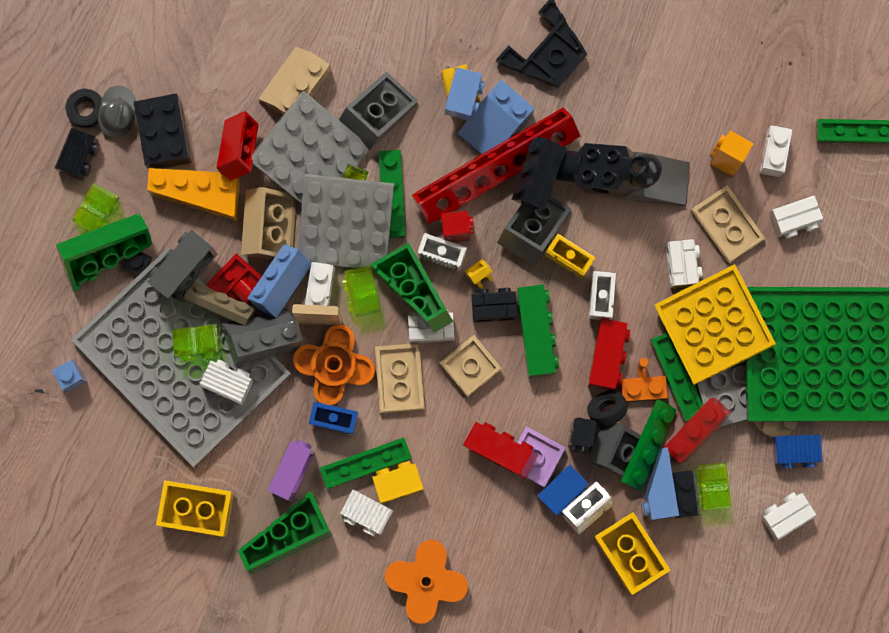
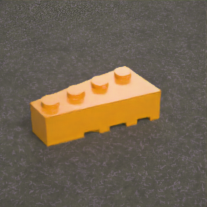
M149 168L147 191L152 196L226 217L237 222L240 177L229 181L220 172Z

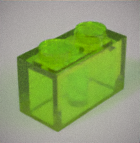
M371 266L344 271L345 278L341 279L344 291H349L350 299L346 300L349 313L353 312L355 317L381 312Z

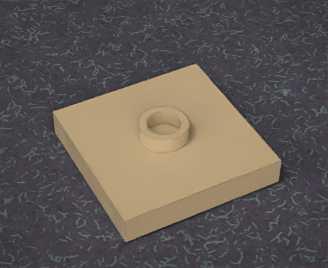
M475 335L471 336L439 362L467 398L502 370Z

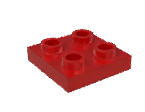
M236 253L206 286L214 291L224 293L239 302H245L249 306L251 302L247 298L262 276Z

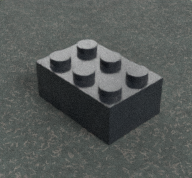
M178 94L134 101L146 168L148 170L149 168L162 169L192 163L182 104Z

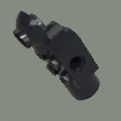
M585 143L579 151H565L556 179L558 181L575 182L576 186L586 193L627 197L633 190V186L639 189L653 186L661 176L662 165L655 155L642 153L636 156L626 146ZM645 166L644 171L639 173L640 169Z

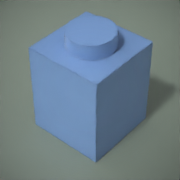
M72 359L52 370L61 389L67 393L87 382L77 362Z

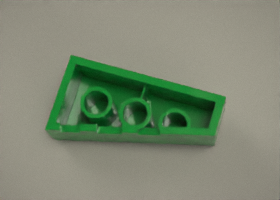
M138 213L56 244L66 278L73 292L81 289V284L88 280L90 282L98 278L97 275L106 269L112 270L117 267L119 261L124 258L130 259L153 244L149 229L141 214Z
M409 243L370 264L376 275L434 333L454 322Z
M311 490L299 502L293 504L282 516L276 518L265 530L259 532L238 550L245 569L249 574L260 571L332 536V532Z

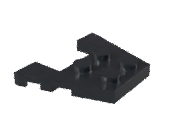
M548 0L538 11V15L552 25L554 29L527 59L523 58L508 45L498 56L496 63L559 88L587 57V52L574 31L569 27L566 18L556 6V2Z

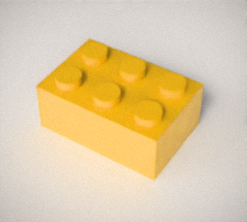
M164 480L156 526L227 537L234 492Z
M634 512L593 537L629 595L635 594L671 571Z

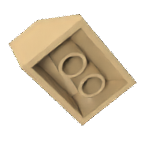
M295 47L258 100L283 116L302 91H305L312 98L315 96L332 72L331 66L314 53Z
M264 187L246 190L241 255L273 260L284 244L293 247L296 199L288 193Z

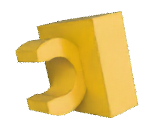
M483 259L464 271L468 279L481 289L483 288L481 284L483 278L486 277L490 282L493 281L490 275L493 271Z

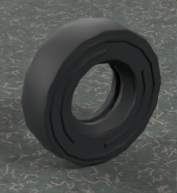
M92 89L76 90L67 99L65 106L67 117L78 127L90 128L98 124L102 97ZM87 100L93 103L94 109L89 116H81L78 113L77 108L82 101Z
M616 390L601 392L587 406L590 419L595 420L598 426H609L617 423L626 415L628 410L625 397ZM615 404L611 410L600 412L603 407Z

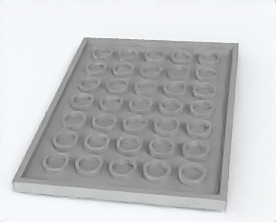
M167 248L79 331L71 341L188 463L195 468L269 397L291 373L275 356L234 366L221 326L223 323L233 320L184 299L186 292L174 305L147 282L150 279L148 277L150 272L155 267L159 268L164 262L163 258L170 250ZM199 278L195 280L196 283L203 284ZM219 359L230 364L228 369L237 372L239 368L250 373L249 378L253 380V383L243 405L199 385L210 361L216 363Z

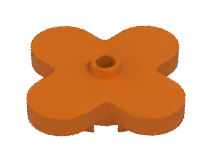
M342 324L334 325L327 330L321 347L303 345L296 350L293 357L294 366L301 374L316 378L313 389L316 400L319 403L331 406L338 404L342 400L347 384L364 386L370 383L375 375V366L371 359L364 355L353 353L355 344L354 334L349 327ZM337 362L339 367L333 370L330 367L331 363Z
M437 540L422 542L417 549L413 563L395 561L385 571V581L388 587L408 595L406 613L413 622L419 624L427 623L433 619L439 600L447 602L460 601L468 590L467 580L461 573L445 569L447 552L444 545ZM429 577L431 580L430 585L424 586L422 579Z

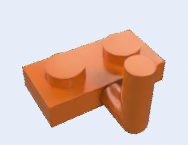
M641 358L637 364L638 378L622 379L621 393L627 402L668 398L666 376L647 377L646 366L649 363L647 358Z

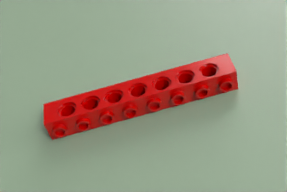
M563 107L412 194V197L421 215L428 224L441 219V214L459 209L463 204L478 198L482 193L497 187L508 178L516 176L521 171V167L526 160L528 148L533 137L547 138L563 147L573 143L581 135L572 115Z

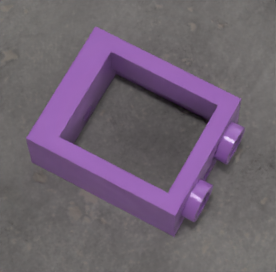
M299 439L296 443L290 441L269 486V492L293 502L315 454L310 450L312 447L310 444Z

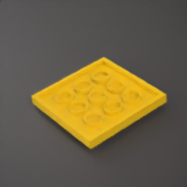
M735 264L655 304L659 316L694 385L776 345Z

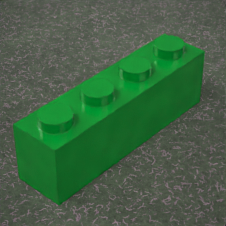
M544 284L518 287L517 298L528 378L555 375V369H559L558 356H553L552 347H556L555 334L550 333L549 325H553L552 312L547 311V303H550L549 290H545Z

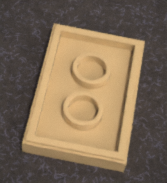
M728 185L690 210L728 264L765 240L763 234Z
M293 305L292 314L298 325L334 326L342 324V317L337 306Z
M419 343L375 347L380 414L425 410Z

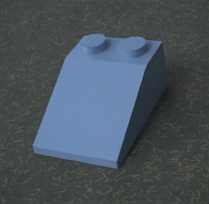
M501 80L481 102L477 115H472L471 121L467 120L457 134L477 152L483 154L514 136L534 115L535 108Z
M668 447L659 450L645 492L644 503L641 504L642 516L647 517V521L679 516Z

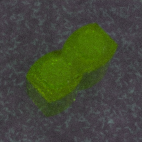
M93 183L72 221L88 231L109 224L107 220L111 213L115 214L120 206V202H118L120 198L116 194Z
M217 324L172 330L174 355L176 358H181V362L193 361L195 356L202 355L203 359L216 358V354L222 353L220 331Z
M726 462L698 465L697 470H695L696 484H699V503L697 505L701 506L702 511L731 508Z

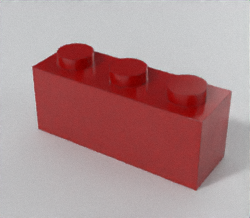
M246 111L224 121L216 169L229 181L244 176L252 170V155L255 151L259 124Z
M601 318L588 386L615 390L616 386L621 385L623 373H619L620 364L624 365L627 351H623L624 342H629L631 330L627 329L628 323Z
M710 398L664 448L668 447V452L679 463L687 462L732 413L717 398Z
M475 422L463 446L526 480L538 458V455L533 451L534 447L524 441L521 444L515 442V437L504 431L502 434L495 432L496 428L487 422H484L483 425Z

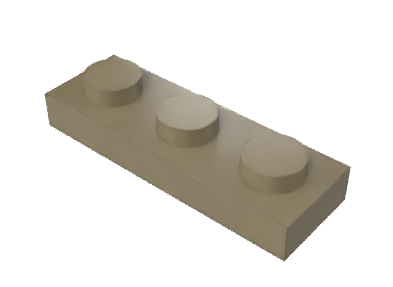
M196 282L190 286L184 299L244 326L252 318L255 308L248 306L245 302H239L224 293L214 291L206 285Z

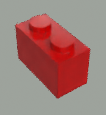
M468 211L441 214L444 240L453 243L470 241V235L474 234L473 216H468Z

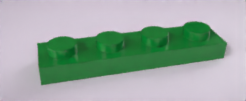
M817 119L816 142L889 144V120Z
M401 150L379 151L380 182L394 183L389 238H405Z
M667 332L650 339V342L684 422H687L703 404Z
M656 400L621 482L636 490H642L677 409L663 401Z
M403 437L320 467V471L326 488L330 489L410 460L412 457Z

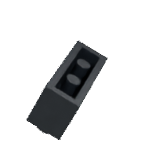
M533 137L511 200L529 209L544 211L566 148L547 138Z

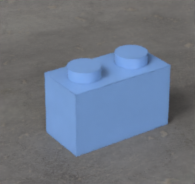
M456 67L445 107V115L471 121L472 115H477L479 102H476L478 94L482 95L485 82L482 81L481 73Z

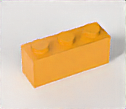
M730 130L727 136L722 134L711 152L710 157L713 159L710 165L733 177L754 143Z

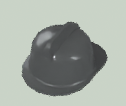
M116 85L105 91L102 97L98 124L100 129L108 136L121 137L128 133L133 125L135 116L134 101H136V98L130 89Z

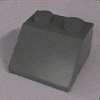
M620 423L601 426L587 460L623 477L641 435Z

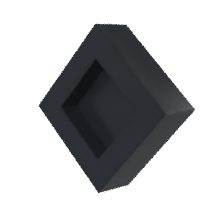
M140 252L130 259H125L122 268L139 276L149 266L152 257Z

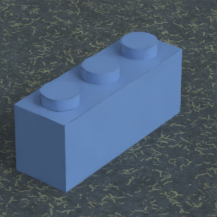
M284 244L247 299L262 313L277 318L311 267V262L299 249Z

